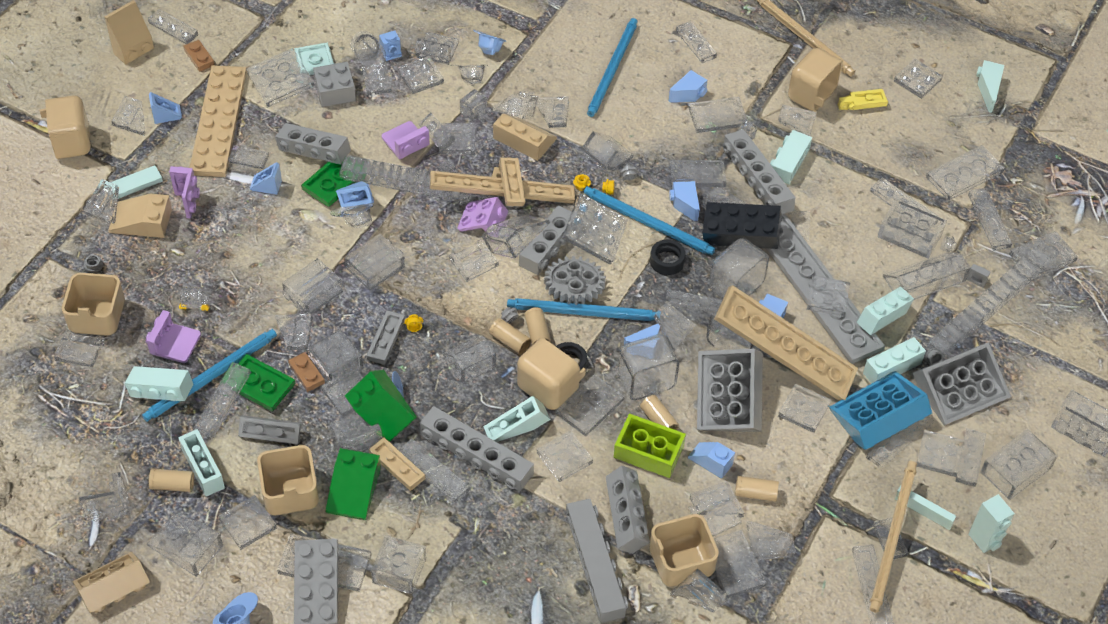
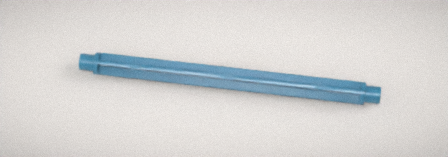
M631 18L630 22L627 23L588 106L587 115L593 117L598 111L637 28L638 20L635 18Z
M587 186L584 190V194L588 195L589 198L704 254L707 253L712 256L715 248L710 246L709 243L595 188L592 189Z
M520 298L507 300V307L516 308L517 310L527 311L531 308H541L543 312L641 321H659L660 312H653L647 309L589 304L575 305L574 303L567 304L566 302Z
M271 329L268 332L262 333L192 379L193 386L188 396L238 364L246 354L251 355L270 343L277 336L276 332ZM160 400L148 408V411L143 413L142 417L146 422L152 418L155 419L180 401Z

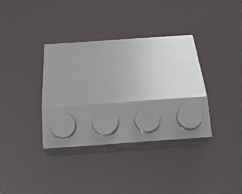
M989 342L913 372L918 387L927 393L930 406L943 425L1011 397Z
M755 348L698 351L697 430L729 432L762 431V352Z

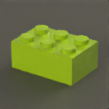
M629 413L614 445L613 458L670 478L684 448L686 434Z

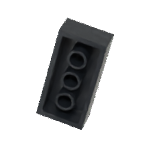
M707 202L702 231L703 241L713 246L778 249L782 222L781 206Z

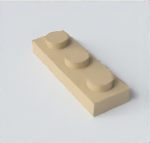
M500 157L499 165L506 206H524L525 197L518 158Z
M384 437L369 449L370 454L380 455L381 465L410 491L426 479L425 474Z

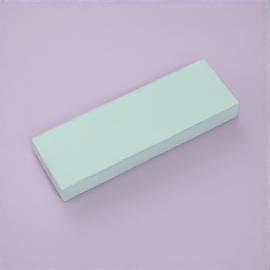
M154 165L105 184L104 189L112 202L161 183L163 180Z
M901 486L899 487V489H898V491H897V493H896V497H895V500H896V501L898 500V496H899V492H900ZM910 492L907 507L944 528L951 529L956 515L915 492Z

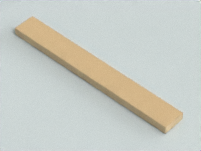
M430 171V189L504 197L502 178ZM522 180L525 199L574 204L575 192L573 185Z

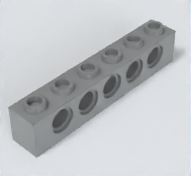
M742 129L725 135L723 143L724 152L728 153L733 164L737 165L741 175L745 176L750 187H753L756 191L758 198L762 199L765 205L781 206L782 214L794 211L796 197L746 131Z
M435 406L431 408L420 422V434L425 439L436 442L442 449H448L459 459H465L476 469L484 470L490 477L501 480L511 489H516L520 492L534 475V463Z

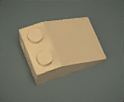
M134 0L104 16L113 53L125 65L154 49L151 34Z
M147 194L117 202L108 230L109 233L164 238L172 212L169 195Z

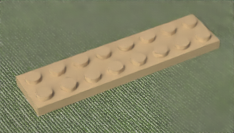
M211 65L190 163L194 176L226 177L247 74L246 67Z
M735 286L728 287L714 318L716 321L837 400H846L858 370L856 366Z

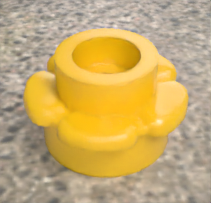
M584 174L575 176V180H573L575 188L579 191H584L587 186L591 185L590 178Z
M607 179L606 182H603L602 192L607 195H614L615 182L614 180Z
M416 314L410 315L404 321L407 329L411 332L421 330L422 323L424 322L423 318Z

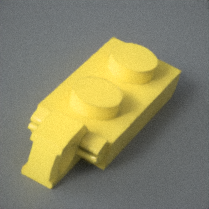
M883 89L850 92L849 95L840 97L837 105L839 110H857L887 106L888 100Z

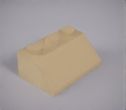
M503 113L493 124V139L536 161L557 140V136L513 114Z
M132 552L72 581L89 613L93 611L94 613L100 612L106 608L107 604L113 601L119 602L126 597V594L132 591L138 592L144 589L146 584L150 583L139 559Z

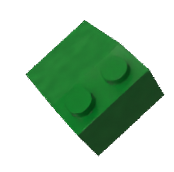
M384 369L370 371L345 395L355 412L389 442L417 418Z
M340 448L334 466L326 513L366 520L381 470L380 455Z

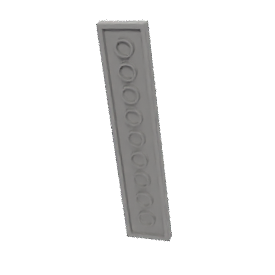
M782 214L778 249L766 250L851 364L883 351L885 345L876 333L868 334L857 323L861 315L786 214Z

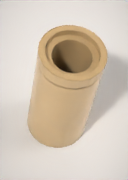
M541 308L527 310L524 316L532 345L539 338H544L551 343L543 310Z
M498 318L489 330L490 335L519 355L524 354L531 344L529 337L501 318Z
M651 395L643 400L640 408L650 421L674 430L679 428L678 422L656 395Z
M151 469L149 489L192 492L195 480L194 472Z
M737 476L735 496L776 502L779 481Z

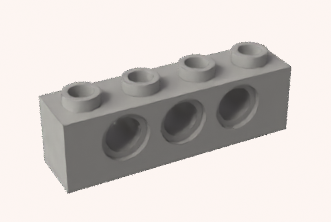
M285 123L275 136L278 149L281 151L341 164L351 151L348 137Z
M558 205L520 252L519 266L536 275H539L542 269L545 270L550 259L557 255L560 246L566 244L571 232L574 233L578 227L577 214Z
M620 466L606 476L617 549L633 554L649 544L650 541L637 470Z

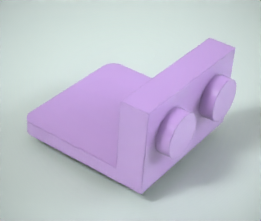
M411 121L382 134V140L399 160L430 145L427 127L424 126L418 129Z
M171 166L169 173L174 194L182 196L186 218L191 219L192 213L196 211V198L198 199L200 195V188L197 187V176H194L193 168Z
M498 197L471 201L467 203L457 228L460 232L483 228L491 240L498 239L508 210Z
M163 310L160 316L155 319L152 331L148 332L146 343L150 354L186 363L201 337V333L199 330L173 324L170 312Z

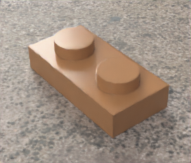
M200 40L183 46L185 53L199 72L210 68L211 65H215L214 60Z
M306 352L288 360L290 368L307 392L325 384L324 378Z

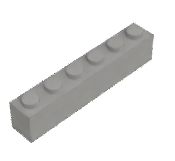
M591 499L566 504L567 520L599 621L604 623L624 618L626 609H628V602L626 596H622L620 591L622 590V583L619 577L616 578V565L614 559H610L608 554L610 553L608 541H604L603 525L598 523L597 520L599 517L597 507L592 505Z

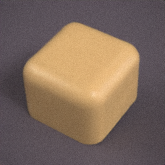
M820 48L812 49L792 70L788 89L789 98L810 111L816 112L819 107H823L824 102L836 90L843 61Z
M75 95L45 99L46 108L39 111L41 118H47L48 133L56 159L82 156L89 153L91 149L89 123L82 99Z
M76 273L71 276L62 304V312L67 327L71 332L109 336L117 331L125 302L120 279L115 275Z
M539 338L518 359L517 384L521 390L529 396L537 398L546 408L555 410L579 388V381L585 376L586 369L580 370L579 365L573 358L546 339Z
M305 445L265 451L258 456L257 463L265 509L269 514L276 516L309 510L317 506L319 495L312 453L309 447Z
M692 514L658 523L652 528L649 549L660 578L666 586L674 587L709 577L714 573L719 552L703 516Z

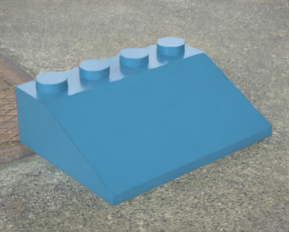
M896 371L846 397V400H841L829 406L830 411L854 442L864 450L873 447L875 444L890 438L895 433L932 414L927 393Z

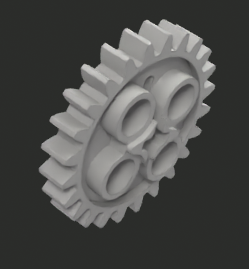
M565 256L564 261L558 258V263L552 262V266L547 267L544 284L545 289L549 290L548 294H554V299L560 297V302L567 300V304H570L571 301H574V304L577 305L578 301H581L582 304H585V300L592 302V297L598 299V294L602 295V291L605 289L606 276H604V271H601V266H596V262L589 263V258L583 261L582 256L579 259H576L575 256H572V259H568Z

